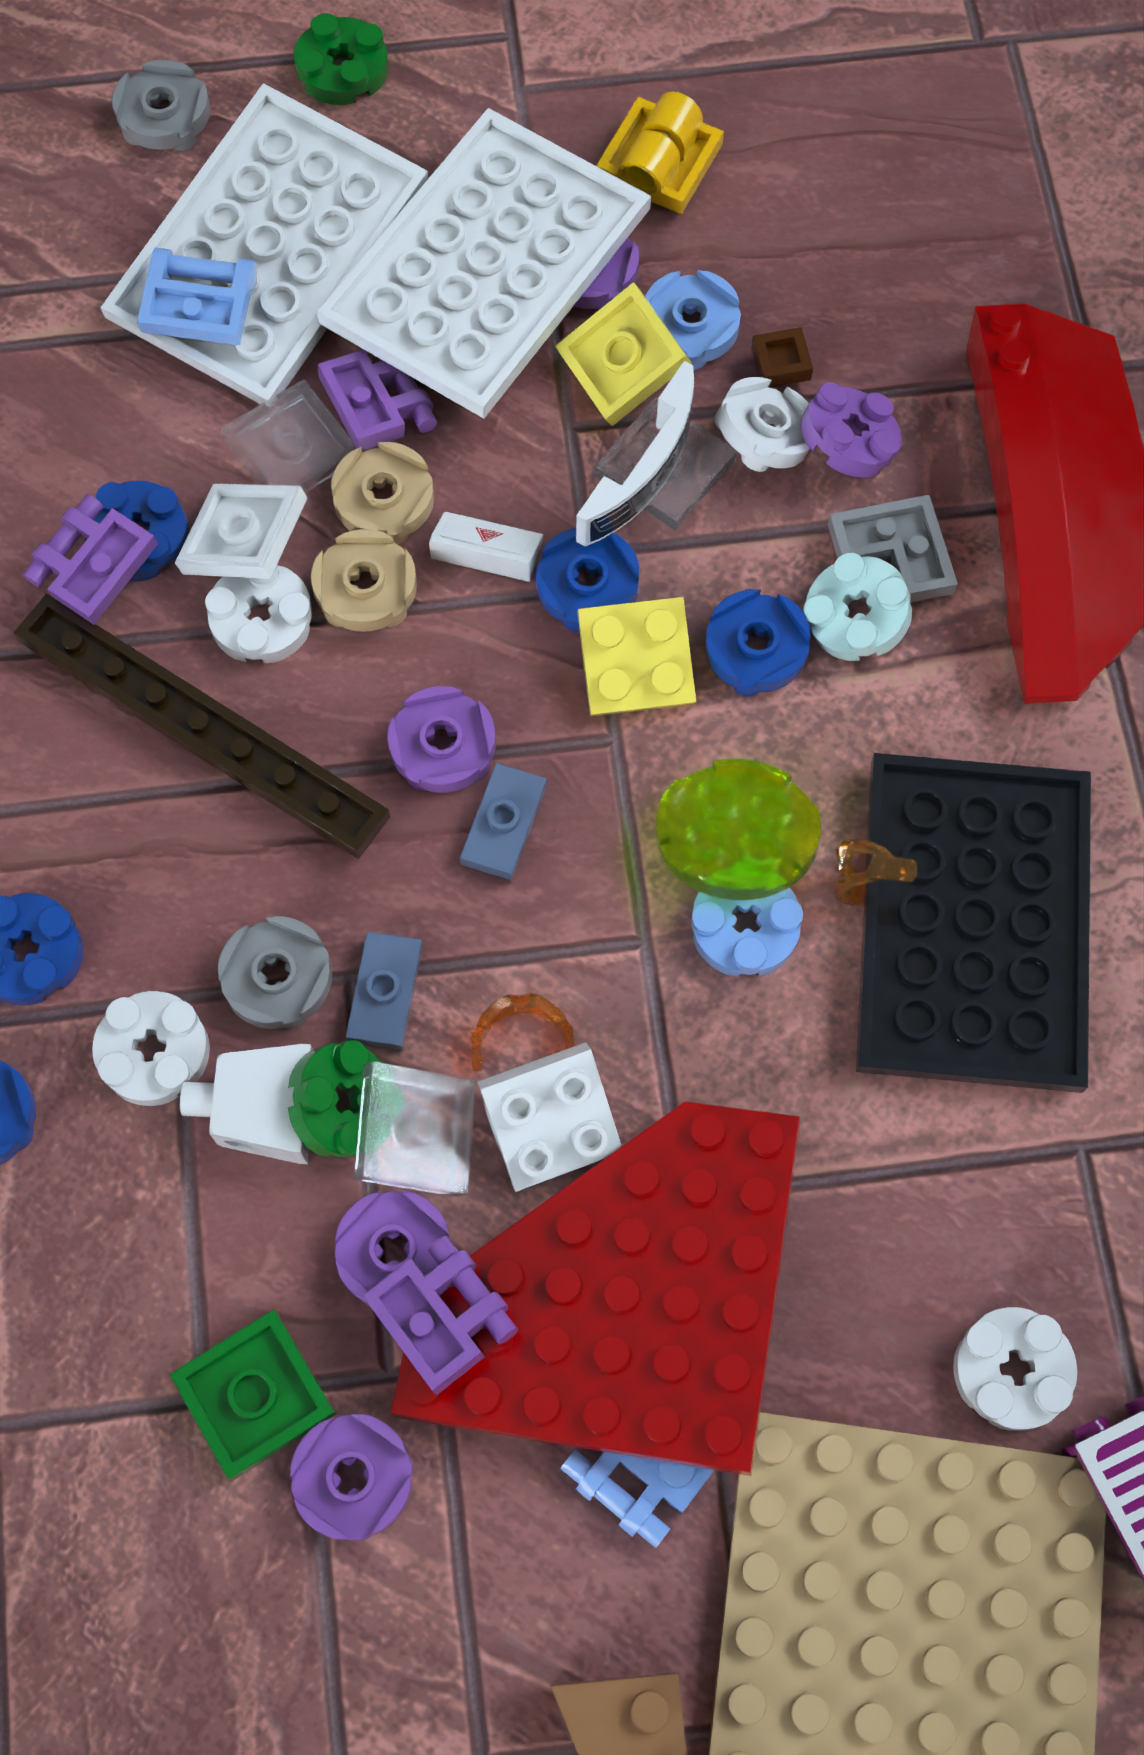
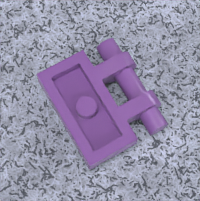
M364 349L318 364L319 379L356 449L362 447L363 451L378 446V442H390L405 437V423L403 419L406 418L409 421H414L421 433L429 432L436 427L437 420L432 413L433 403L427 392L418 388L414 378L381 360L372 364ZM389 385L396 388L399 395L390 397L385 386Z
M86 494L76 508L70 506L62 515L60 520L63 524L48 543L44 544L41 542L33 551L31 557L34 560L23 572L22 576L31 584L40 588L51 573L58 575L47 589L52 597L94 625L156 548L158 542L154 535L113 508L100 524L97 523L94 519L104 506L95 497ZM80 537L87 539L71 560L64 557Z
M447 1236L437 1239L429 1247L428 1251L438 1263V1266L426 1276L422 1274L410 1258L363 1295L369 1306L436 1396L485 1357L471 1339L476 1333L487 1328L497 1343L503 1344L518 1331V1328L506 1314L508 1305L498 1292H489L474 1272L476 1263L465 1250L458 1251ZM454 1286L470 1306L458 1318H455L440 1298L443 1292Z

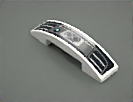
M684 361L659 396L656 427L660 429V432L624 484L620 485L604 476L576 515L577 543L586 547L616 532L638 515L653 500L668 480L682 453L690 426L694 390L692 364Z

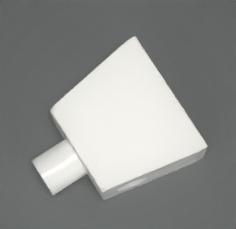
M296 1044L218 1055L214 1083L183 1082L180 1095L181 1115L210 1117V1136L217 1145L298 1164H308L309 1148L299 1139L289 1119L288 1107L294 1106L292 1097L294 1087L288 1088L292 1070L297 1062L305 1054L313 1050L311 1044Z

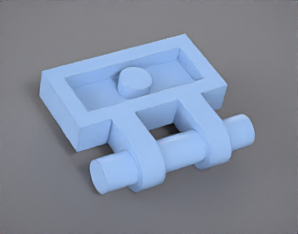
M576 1449L560 1468L579 1484L575 1489L588 1501L595 1497L622 1520L618 1526L632 1537L638 1533L654 1548H657L671 1529L652 1513L660 1500L663 1499L682 1514L714 1471L603 1452L596 1463L592 1464ZM618 1464H621L647 1486L638 1500L609 1478Z

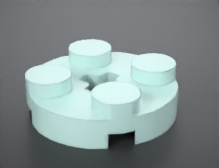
M846 553L840 556L833 565L826 568L813 582L806 598L803 613L809 622L815 640L822 649L842 660L859 661V656H868L875 652L879 656L889 652L902 640L912 620L911 596L901 573L893 565L876 557H861L856 553ZM860 598L867 599L866 603L871 609L867 615L857 613L853 619L847 617L850 612L848 605L852 601Z

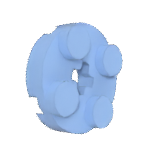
M697 270L696 276L686 275L680 277L681 271H676L658 279L650 287L645 297L691 360L693 370L705 366L707 361L715 360L725 354L735 343L738 337L741 317L739 299L734 288L725 279L714 273ZM696 311L701 313L700 321L696 323L685 322L681 315L682 312L689 315Z
M738 864L731 870L715 875L705 883L697 894L691 921L695 947L710 966L723 974L740 977L741 974L752 975L759 973L758 976L770 974L786 963L793 954L800 937L803 911L793 891L779 877L765 870L757 869L751 864ZM739 911L743 913L753 912L757 915L756 923L760 929L757 932H753L747 928L742 933H739L734 929L737 922L734 914Z

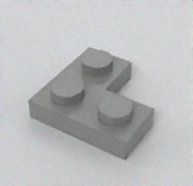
M930 495L829 515L827 525L837 559L846 553H856L861 557L870 556L882 560L890 559L892 565L901 573L911 596L910 603L955 593L958 583Z

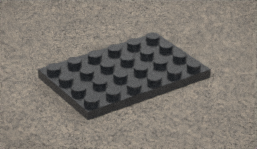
M882 753L873 754L870 772L856 1072L1083 1093L1088 1088L1091 772Z

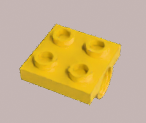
M666 92L661 96L657 104L637 97L596 166L650 195L651 202L682 214L723 145L724 131L703 123V115L699 106L690 97L682 93Z

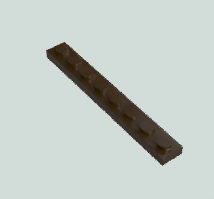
M47 593L13 632L18 642L357 859L362 856L390 818L389 809L101 627L96 624L93 625Z

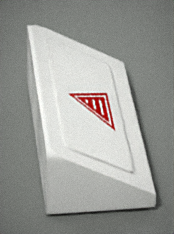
M444 512L429 541L431 559L530 582L543 541V534Z

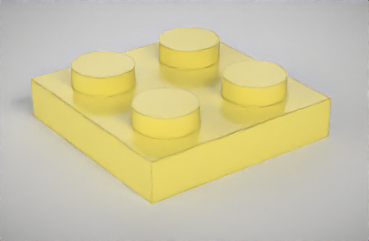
M634 282L555 346L602 416L612 426L670 381L684 361L692 363Z
M684 597L578 609L577 615L590 717L693 705L696 703Z

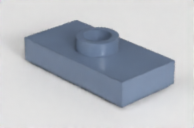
M496 763L461 853V865L510 881L513 880L546 791L547 778Z
M367 932L346 1033L347 1041L356 1040L366 1046L403 1051L423 948L422 940Z

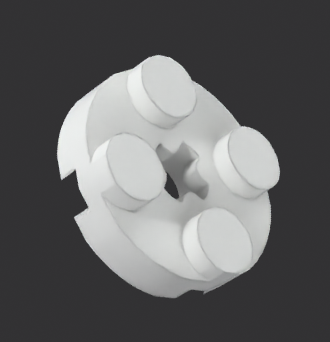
M748 377L735 382L731 386L714 417L716 426L721 430L728 443L741 454L742 462L754 471L764 472L769 467L790 468L800 464L811 450L806 444L801 431V418L809 405L808 402L789 387H786L784 393L769 388L768 386L772 381L770 379Z
M276 566L271 579L222 577L214 588L210 590L205 599L208 624L218 646L235 660L246 662L245 658L251 660L262 659L263 664L281 661L294 654L307 640L310 632L309 624L313 613L307 587L294 572L283 566ZM259 604L270 606L268 608L269 619L263 621L259 617L251 620L246 618L250 615L252 607Z
M147 991L130 997L118 998L108 1006L106 1016L100 1021L96 1029L92 1050L94 1064L98 1069L101 1079L116 1094L133 1104L156 1106L169 1103L178 1098L184 1081L197 1082L200 1079L208 1063L210 1045L208 1033L194 1008L189 1003L169 993ZM156 1035L159 1042L166 1044L165 1051L156 1052L153 1056V1061L146 1062L144 1061L143 1053L137 1050L140 1042L146 1041L148 1036Z
M1007 1307L991 1311L981 1317L966 1331L954 1355V1378L960 1396L971 1410L975 1409L981 1417L989 1421L988 1423L999 1429L1026 1431L1038 1428L1049 1423L1060 1412L1064 1411L1073 1399V1391L1077 1382L1075 1354L1069 1340L1062 1333L1060 1325L1047 1315H1039L1032 1310L1018 1307ZM1009 1352L1018 1353L1020 1360L1028 1362L1030 1366V1373L1024 1375V1385L1022 1386L1014 1385L1012 1376L1002 1375L1000 1372V1364L1009 1361Z

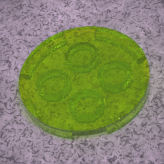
M718 760L712 762V767L697 771L684 779L677 778L665 791L657 810L656 841L662 859L668 868L690 887L707 895L722 899H760L786 890L808 872L819 849L821 835L820 813L817 805L812 803L808 796L791 781L792 776L785 771L753 760Z

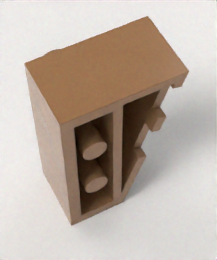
M671 1672L551 1684V1689L578 1755H687L678 1673Z

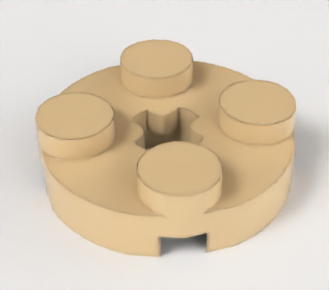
M378 442V448L368 449L362 452V447L348 453L339 462L332 476L333 505L338 520L349 531L372 529L384 532L393 537L394 543L397 545L403 543L410 533L415 532L425 523L434 505L433 480L428 472L426 462L416 451L399 443ZM386 484L392 485L393 496L387 499H376L371 491L373 487L382 489Z
M353 530L335 538L336 544L328 548L324 554L323 550H321L312 566L311 583L315 600L329 624L352 631L366 632L379 630L386 626H397L403 622L407 615V609L413 603L416 595L417 577L412 556L407 550L405 552L402 547L395 544L393 537L378 530ZM365 571L370 572L373 580H378L375 585L367 589H358V586L350 584L351 581L359 580L360 572Z

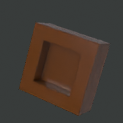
M802 327L753 335L751 348L759 377L772 380L768 386L769 388L810 381L812 379L813 366Z

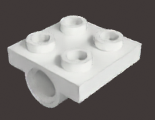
M586 1042L477 1082L484 1100V1107L492 1132L504 1159L515 1192L603 1160L622 1147L592 1051Z

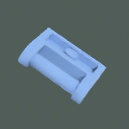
M154 248L137 320L140 331L150 334L240 345L251 291H253L256 283L257 266L255 260L239 258L237 263L178 256L173 255L171 249ZM173 275L232 283V287L227 288L170 280Z

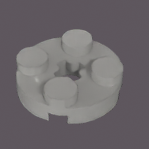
M154 60L142 64L143 72L135 74L131 79L129 72L118 81L112 96L113 110L125 141L132 145L158 150L174 148L178 151H185L192 148L197 142V135L203 131L209 120L211 108L207 88L204 82L196 78L194 70L177 61ZM161 100H169L170 106L167 108H152V106H159Z
M289 917L266 918L267 922L257 923L252 927L246 925L237 930L225 944L218 962V975L222 993L234 1013L251 1025L264 1029H296L303 1025L306 1019L312 1016L327 998L332 983L331 960L319 936L311 927ZM279 960L285 961V971L289 975L284 982L278 981L275 985H268L267 977L261 972L262 968L265 965L274 967Z

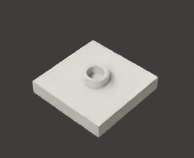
M213 484L175 561L176 566L183 575L271 579L306 503L307 496L301 486Z

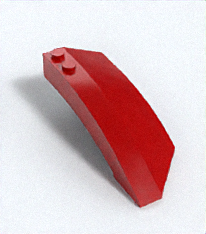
M1028 304L975 306L966 353L990 464L1003 560L1008 611L1006 622L1024 704L1077 701L1089 689L1091 681L1120 656L1131 644L1134 635L1144 626V448L1134 404L1115 336Z

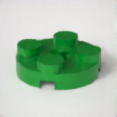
M329 13L319 14L314 17L310 24L311 27L300 36L294 48L296 73L298 79L304 83L305 91L316 100L332 105L355 103L356 95L363 94L368 90L369 96L377 92L384 84L389 70L388 53L381 28L378 25L366 23L359 19L335 17ZM341 56L352 59L344 60L341 65H335L333 59Z
M356 1040L328 1044L311 1050L297 1062L289 1078L288 1088L294 1087L292 1095L294 1106L288 1107L291 1125L306 1147L324 1157L351 1158L372 1152L386 1139L393 1125V1118L399 1114L402 1107L401 1093L397 1087L392 1085L391 1078L382 1062L371 1051L366 1049L361 1042ZM337 1087L341 1091L345 1090L350 1101L349 1109L340 1112L335 1106L339 1100V1096L335 1091Z

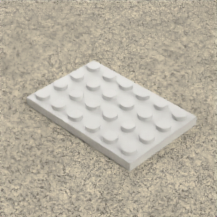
M263 83L100 307L106 319L271 410L328 329L319 324L317 310L429 179L428 171ZM154 248L171 249L173 255L232 263H237L239 258L255 260L257 266L256 283L253 291H251L240 345L150 334L140 331L137 320ZM173 275L170 280L227 288L232 287V283Z
M488 108L317 310L319 324L484 419L650 210L651 196Z

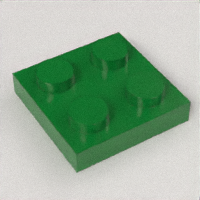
M275 1309L169 1374L223 1472L230 1481H234L298 1440L317 1424L337 1415Z

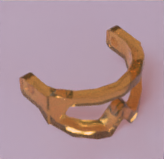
M847 839L842 841L840 850L836 849V871L846 876L835 882L834 897L843 904L864 907L865 883L882 879L912 882L917 877L916 861L894 857L884 846L868 840ZM854 854H873V858L866 871L857 872L850 863Z
M533 993L503 996L481 1014L474 1031L471 1032L473 1071H482L484 1057L481 1054V1047L491 1027L506 1017L526 1013L540 1016L551 1022L561 1034L565 1042V1050L574 1047L573 1026L569 1024L561 1009L543 996Z

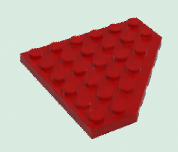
M683 1102L470 1255L476 1263L474 1272L490 1293L498 1292L508 1305L506 1314L518 1328L517 1333L503 1344H498L487 1328L476 1333L471 1339L485 1357L437 1396L403 1352L391 1414L395 1418L752 1476L798 1145L800 1116ZM455 1286L447 1289L440 1295V1298L455 1318H458L470 1308Z

